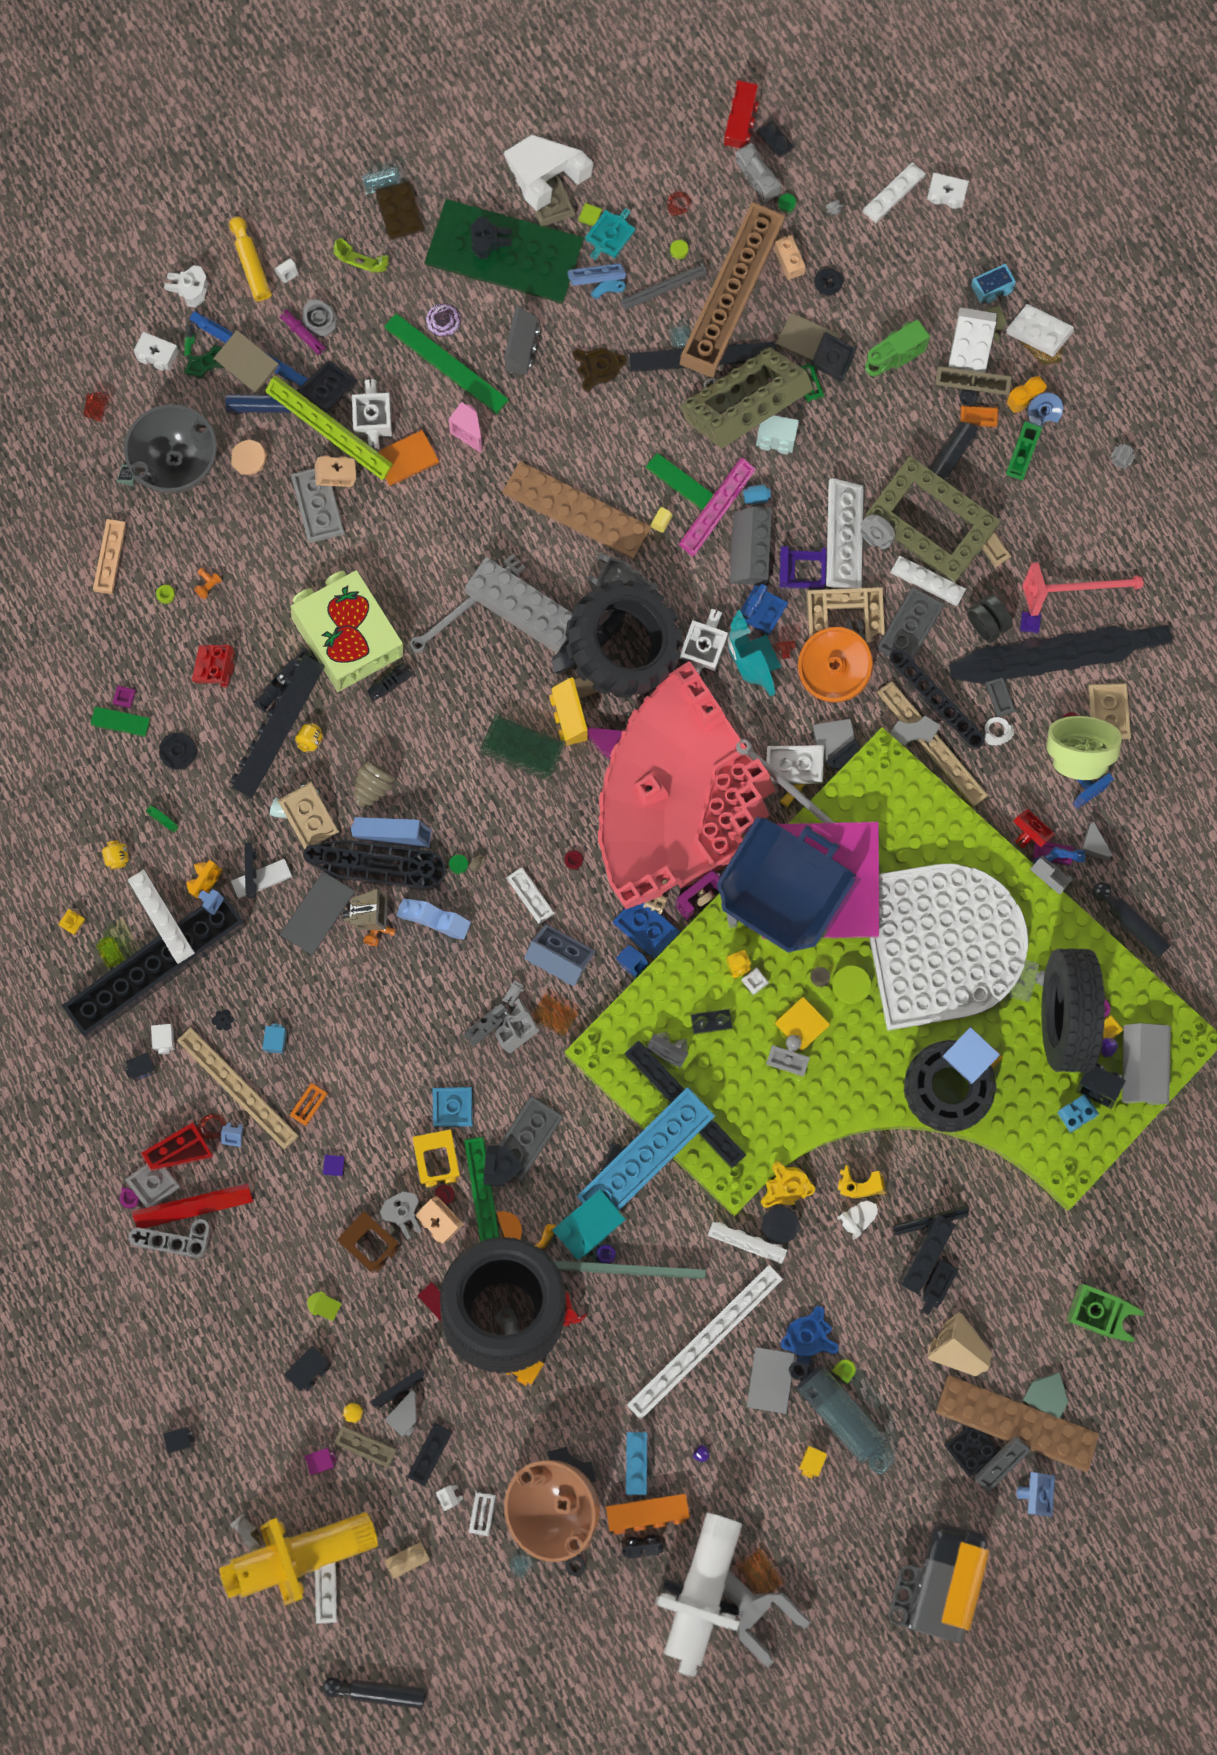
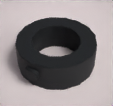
M578 1556L568 1559L565 1565L567 1573L576 1578L580 1577L585 1571L584 1560ZM573 1560L581 1563V1570L579 1572H572L569 1565Z

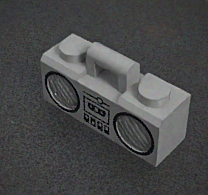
M752 143L737 151L735 162L763 202L766 203L780 195L781 184L761 159L760 154Z

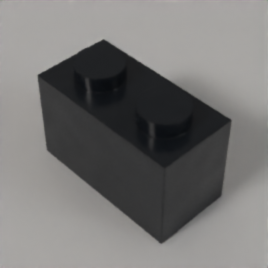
M311 1346L284 1376L300 1392L304 1390L308 1392L316 1384L314 1380L319 1375L323 1377L330 1370L328 1366L331 1363L314 1346Z

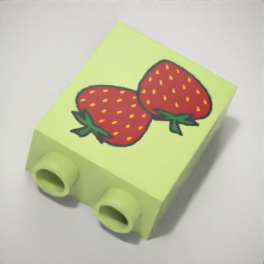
M357 570L346 575L345 571H339L331 575L325 582L326 587L315 593L311 588L301 591L293 598L294 604L291 605V616L294 624L317 661L325 666L323 670L337 693L403 657L402 641Z

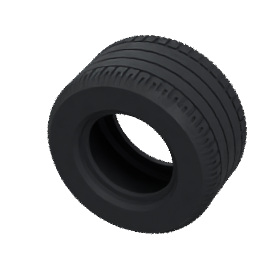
M496 1237L483 1240L460 1253L446 1271L440 1290L442 1328L453 1350L472 1366L492 1373H513L527 1369V1367L529 1368L546 1357L556 1345L561 1335L566 1306L564 1281L553 1260L537 1246L529 1242L527 1243V1241L510 1237ZM508 1283L516 1285L523 1289L531 1298L535 1310L534 1321L524 1330L514 1334L496 1335L488 1333L475 1325L471 1319V1308L477 1295L483 1289L493 1284Z

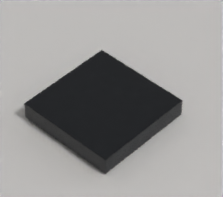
M825 332L822 335L810 366L843 382L857 349Z

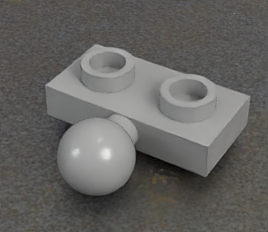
M790 1035L786 1039L787 1050L772 1045L766 1065L804 1077L810 1057L795 1053V1050L801 1047L802 1041L799 1036Z

